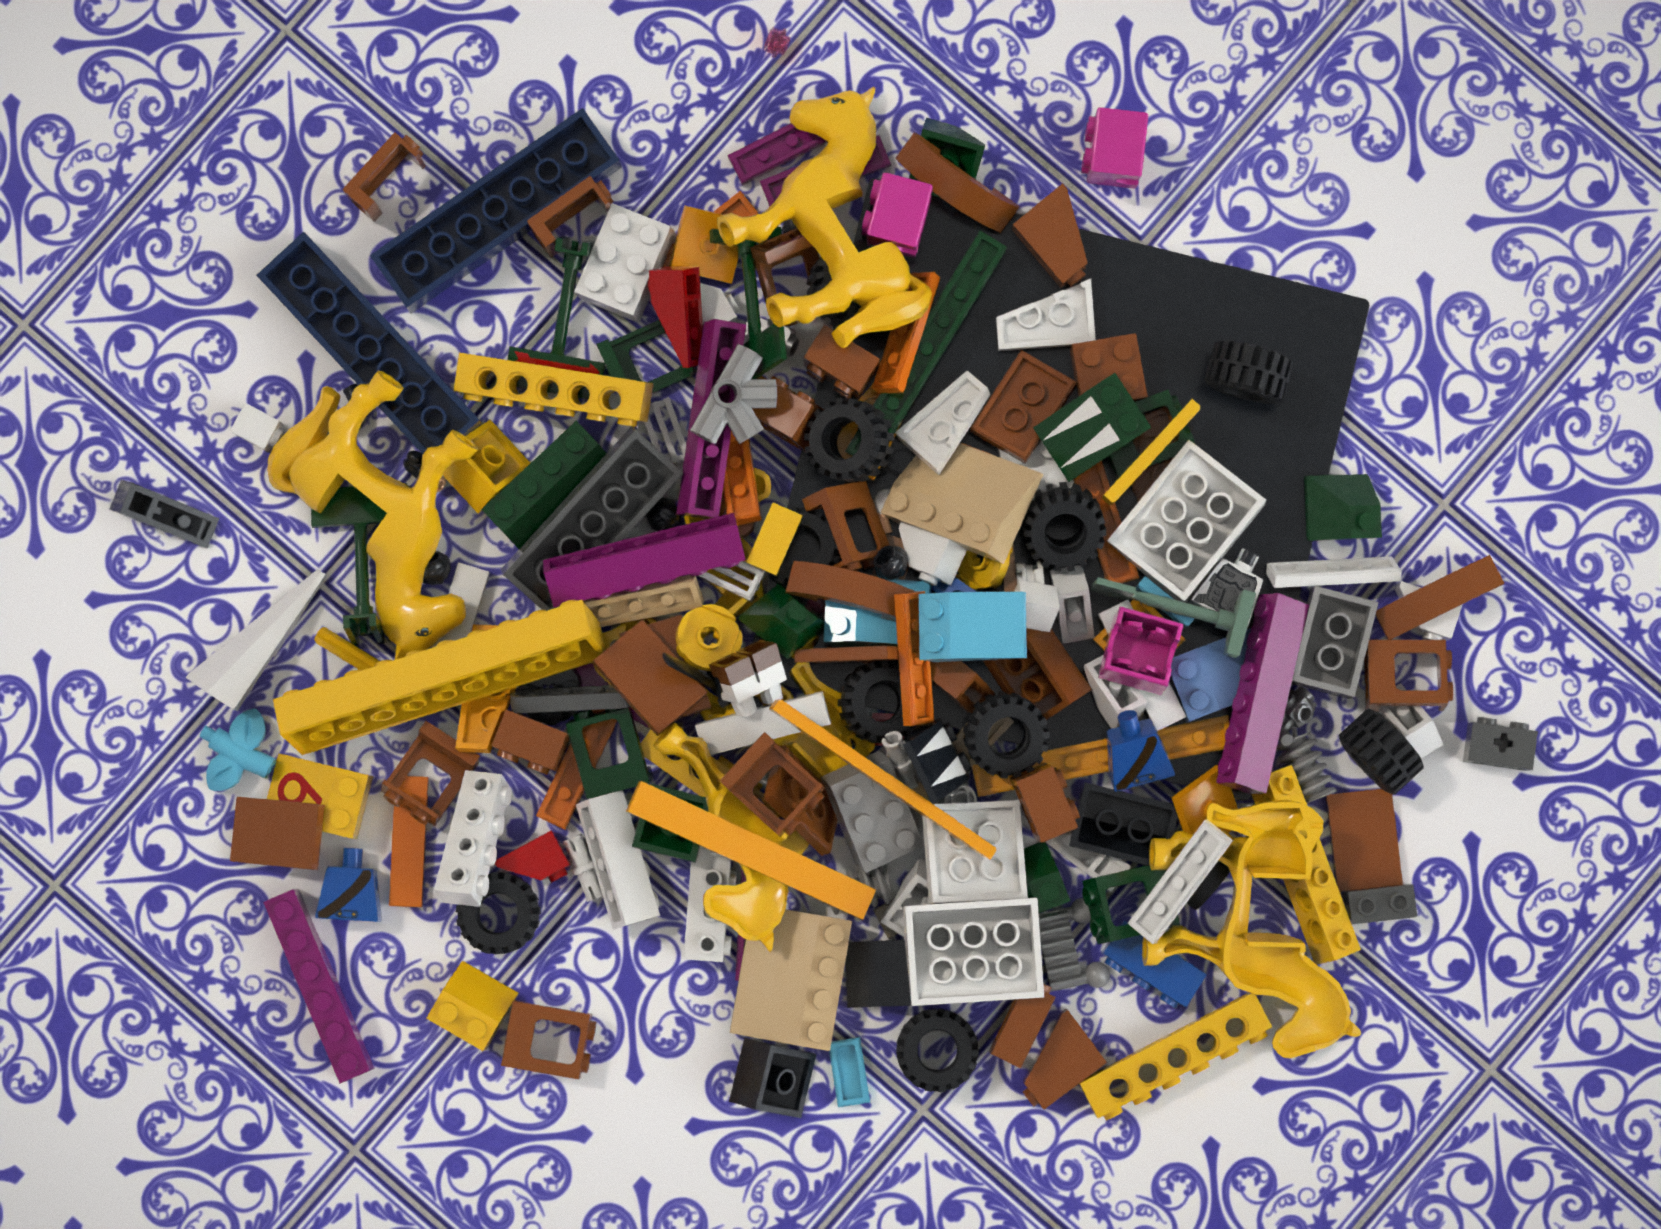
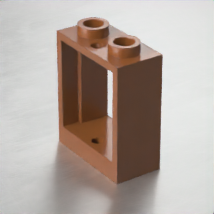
M1043 984L1044 998L1013 1000L989 1049L992 1055L1021 1069L1056 998L1049 994L1052 988Z

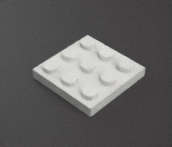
M1020 800L934 804L996 847L997 851L991 860L982 857L922 815L929 904L1028 898Z

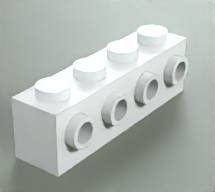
M465 770L434 891L443 903L480 907L483 896H486L488 893V874L490 867L496 862L498 836H501L504 831L505 822L503 816L505 808L510 805L512 800V789L502 774Z
M623 790L576 804L613 930L660 916L658 910L659 899L652 890L648 863L643 859L641 849L632 847L636 829L633 826L631 814L626 812L630 802L625 797Z
M700 846L696 863L691 862L683 959L724 962V955L730 956L732 936H726V924L706 914L703 906V895L706 890L715 885L735 886L737 871H731L730 859Z

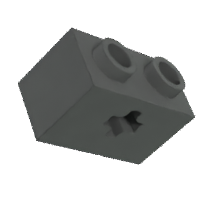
M1477 717V722H1471L1467 725L1463 762L1523 771L1533 770L1538 731L1529 730V724L1510 722L1509 727L1498 726L1497 719ZM1502 735V741L1508 742V745L1499 752V746L1493 745L1494 739H1498Z
M1413 884L1343 892L1345 908L1352 925L1417 917Z

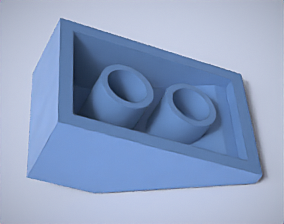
M1251 628L1246 630L1241 653L1237 658L1224 655L1226 638L1173 657L1169 681L1186 715L1184 718L1186 723L1232 706L1233 699L1237 694L1240 668L1244 663L1247 638Z

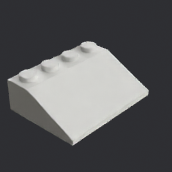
M1188 440L1107 542L1173 599L1187 603L1261 511L1266 499L1192 441Z
M1037 898L903 907L911 1006L1044 998Z

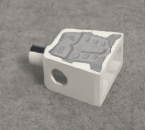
M1242 548L1234 564L1222 558L1192 596L1189 603L1215 611L1224 609L1233 612L1242 590L1255 592L1256 597L1249 619L1250 623L1263 583V579L1251 573L1259 556Z

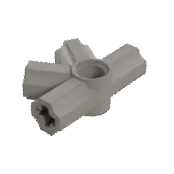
M737 344L692 425L691 432L705 441L716 444L727 424L738 443L741 444L764 430L752 408H776L777 385L776 379H752L763 357L751 349ZM727 385L733 389L735 397L731 403H725L720 400L718 390L721 386Z

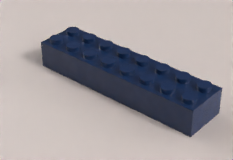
M582 108L372 253L370 257L412 314L530 232L531 229L527 220L583 180L591 176L594 182L597 183L621 169L620 160Z
M305 232L301 233L256 275L358 385L369 384L379 370L390 375L403 386L404 389L395 401H384L378 407L422 454L429 447L442 445L451 430L458 431L466 436L482 425V422Z

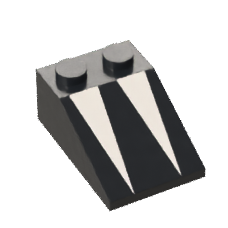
M941 717L934 720L933 723H928L915 729L911 734L905 735L903 746L932 804L940 801L968 781L969 774L967 771L972 769L965 752L958 753L953 743L958 738L951 723L944 724Z

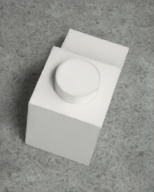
M922 858L917 860L902 880L898 892L881 917V923L903 937V907L929 904L925 860Z

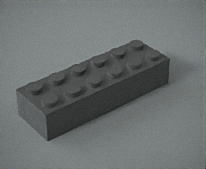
M631 426L502 567L501 572L503 576L542 610L554 609L544 575L543 560L623 540L682 476L683 472Z

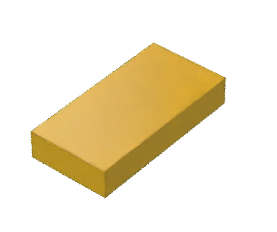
M772 503L746 563L777 576L803 515Z

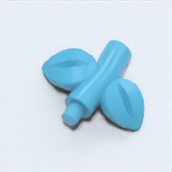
M253 708L238 715L231 723L229 733L221 728L215 731L208 726H205L201 731L199 737L210 742L208 747L218 753V755L210 760L206 771L207 785L210 790L224 791L233 788L240 782L244 770L265 779L272 771L277 759L255 750V748L260 746L266 735L264 719L257 709Z

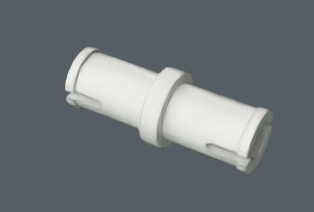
M898 731L887 733L885 735L887 740L883 738L882 744L889 755V759L900 782L910 789L918 787V783H921V780L903 746V736Z
M579 834L563 841L574 867L572 873L574 876L577 875L586 896V901L589 902L595 898L602 897L595 868L583 835Z

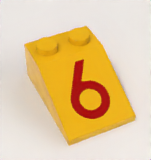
M278 753L267 799L323 804L325 809L322 831L351 839H358L373 776Z

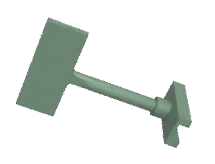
M1100 577L1094 581L1090 589L1094 593L1124 601L1133 599L1147 606L1213 623L1215 628L1228 631L1224 655L1232 658L1240 656L1256 597L1255 592L1242 590L1234 610L1231 612L1224 609L1215 611L1153 593L1137 592L1136 587Z

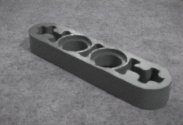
M612 685L524 689L510 694L511 709L515 713L631 707Z

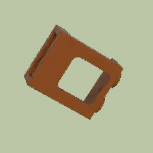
M394 132L342 190L358 209L375 222L382 215V211L370 196L407 156L424 169L426 165L421 158L424 153L420 150L419 145L408 135L401 138Z
M589 176L527 220V223L533 235L549 257L552 258L559 253L555 251L556 239L552 235L554 230L596 200L599 201L607 213L611 207L610 204L614 201L603 182L600 180L595 183L592 177Z
M798 228L750 247L765 303L767 298L777 294L772 276V268L774 266L801 256L808 277L811 274L809 271L819 259L818 251L801 234ZM794 321V322H792V323H790V324H788V325H785V326L796 325V324H798V323H800V322H799V321Z
M866 481L827 487L802 499L806 512L823 509L842 558L841 562L833 566L853 571L862 569V566L864 570L874 568L873 561L877 552L885 546H890ZM862 509L865 512L877 544V550L860 553L856 549L844 517L845 511Z
M1369 640L1364 658L1365 710L1369 708L1379 711L1381 706H1438L1439 711H1444L1448 701L1453 700V682H1448L1447 670L1452 668L1451 650H1446V640ZM1436 654L1438 690L1397 689L1395 685V655Z
M425 721L419 729L418 737L387 781L384 779L382 782L381 792L384 793L383 797L396 807L403 805L412 811L410 815L421 824L427 825L429 822L436 826L460 792L465 770L474 771L479 764L480 755L474 752H459L455 748L456 740L428 721ZM421 759L429 761L451 777L450 783L431 809L399 789L415 764Z
M765 732L720 780L733 795L779 837L784 833L788 836L792 834L802 822L798 817L807 808L810 811L815 809L825 797L821 794L825 787ZM776 765L783 767L808 791L807 797L785 820L778 818L753 794L754 787Z
M513 1000L501 1066L579 1080L582 1073H588L591 1054L585 1052L587 1041L594 1040L597 1022L591 1021L592 1013H582ZM543 1019L566 1023L580 1028L579 1043L574 1063L565 1064L537 1059L531 1055L534 1030L538 1020Z

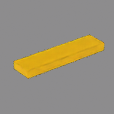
M1191 399L1102 496V499L1109 506L1113 505L1198 413L1201 406Z

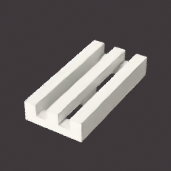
M667 397L659 402L651 403L649 412L654 411L671 457L669 460L674 464L683 462L686 442L670 398ZM663 407L667 408L683 453L682 455H676L660 411ZM648 416V422H644L651 443L662 453Z
M740 561L736 566L754 574L753 580L728 568H722L721 566L712 568L749 586L748 591L708 572L698 577L752 602L756 590L758 591L760 582L764 579L766 572L744 561Z

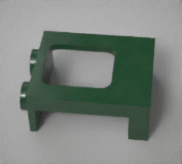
M657 320L609 342L607 339L596 344L610 376L641 381L630 358V349L659 335L666 334L660 320ZM681 365L678 369L655 378L648 383H653V395L693 377L695 374L692 367L683 368Z
M1168 389L1135 402L1142 414L1161 406L1167 407L1172 420L1182 410L1177 396H1171ZM1188 425L1178 433V441L1167 445L1148 467L1174 458L1188 440L1194 443V438ZM1133 440L1107 457L1116 480L1141 455L1137 452Z
M632 707L605 709V711L593 714L592 710H583L574 713V719L566 724L587 799L636 787L639 781L648 784L654 779L651 766L646 765L631 712L633 710ZM609 719H616L620 724L628 753V760L616 765L596 769L590 761L582 732L583 727Z
M1146 865L1082 880L1084 886L1082 896L1089 908L1091 916L1090 930L1096 938L1097 944L1141 935L1129 924L1115 926L1113 924L1106 898V890L1110 887L1140 881L1144 884L1146 895L1148 896L1167 870H1151L1150 866ZM1178 915L1168 928H1171L1173 925H1180Z

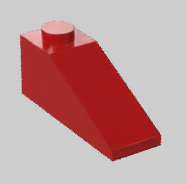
M666 266L649 270L648 289L651 295V304L683 368L697 366L703 331L699 266Z

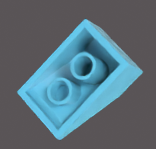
M888 580L914 591L931 593V584L924 581ZM825 600L824 642L833 648L898 646L896 622L881 618L882 614Z
M944 592L919 594L920 660L952 662L1027 658L1026 592Z

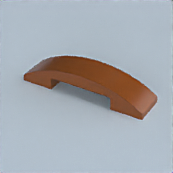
M914 131L895 159L920 182L931 184L933 186L932 192L979 223L1001 233L1020 206L997 189L993 188L990 190L940 155L941 150Z
M1488 555L1378 609L1375 616L1387 640H1392L1505 583L1491 556Z
M794 561L785 593L814 601L820 598L882 614L881 618L896 622L894 594L916 591L882 578L845 568Z

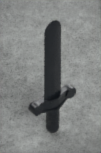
M667 653L662 654L664 662L669 667L711 688L718 697L717 701L722 708L731 704V702L722 700L721 693L723 690L718 677H713L711 671H707L706 674Z

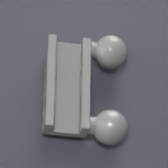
M1083 898L1075 900L1071 907L1039 913L1041 950L1049 987L1052 988L1051 992L1083 984H1089L1095 988L1105 986L1110 979V970L1104 963L1093 962L1086 967L1085 971L1080 972L1069 920H1075L1080 924L1090 922L1089 908Z

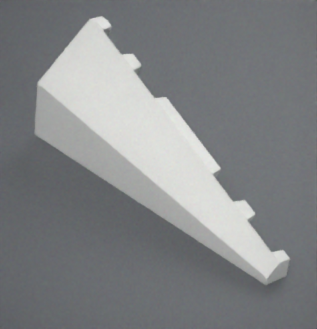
M317 569L192 670L186 678L228 707L238 711L272 657H275L327 575Z

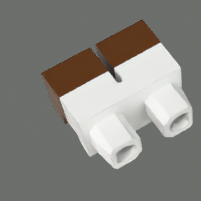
M756 641L736 651V653L727 655L709 664L713 677H718L723 690L721 693L722 700L731 702L738 716L747 717L757 711L753 698L757 694H760L762 703L771 704L777 699H783L780 683L787 680L777 644L774 642Z

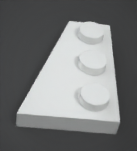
M1091 279L996 317L998 351L1065 347L1096 340Z
M966 371L898 429L895 434L900 442L939 475L991 394L983 383L969 371Z

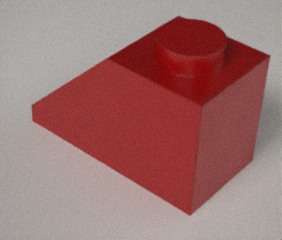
M552 830L502 856L495 862L497 868L541 881L548 878L550 883L568 874L566 868L572 865L555 832Z

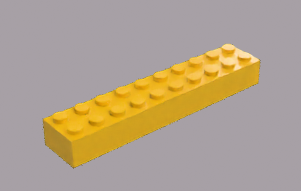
M568 600L563 602L560 607L548 611L537 610L532 612L529 617L517 621L506 620L501 622L498 627L486 631L475 630L470 632L467 637L455 641L444 640L439 642L436 647L424 651L413 650L408 652L405 657L393 661L382 660L377 662L374 667L365 670H351L345 673L343 677L334 680H320L314 683L312 687L303 690H289L283 696L273 699L279 733L301 755H305L592 663L595 658L606 650L600 622L583 600Z

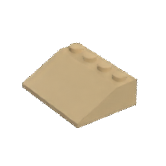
M959 443L939 475L919 457L915 456L893 483L880 513L897 524L902 522L945 537L970 552L1004 564L1044 474Z
M785 909L781 922L773 930L774 943L771 952L759 940H745L729 1033L830 1051L852 921Z

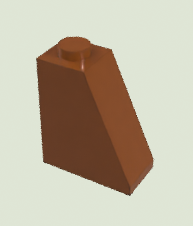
M1062 183L1012 226V231L1060 288H1063L1067 283L1071 287L1077 284L1086 275L1083 270L1086 269L1088 264L1068 190Z
M962 661L930 662L932 684L967 713H972L975 710L974 705L978 701L980 703L985 701V696L995 695L994 691L982 678Z
M1068 1009L1060 1012L1023 1080L1027 1088L1022 1092L1033 1107L1039 1104L1043 1110L1107 1063Z

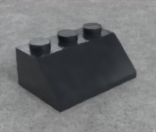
M1084 782L1082 783L1077 803L1080 818L1075 821L1078 828L1072 830L1069 846L1150 866L1149 850L1151 839H1170L1174 834L1178 815L1174 804L1122 791L1115 792L1114 789Z

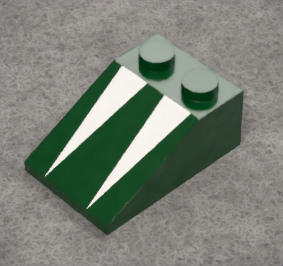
M1116 373L1099 382L1033 427L1068 482L1151 428Z

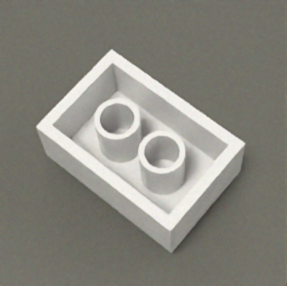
M612 203L574 293L585 302L639 323L651 296L648 289L649 270L664 266L676 233L669 225Z

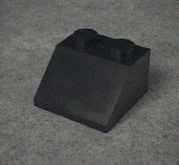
M744 1037L729 1102L755 1110L801 1118L817 1054Z

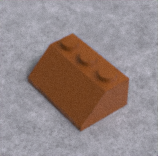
M1026 628L1027 658L983 660L1003 692L1007 694L1016 693L1028 699L1048 720L1092 689L1052 629L1050 632Z

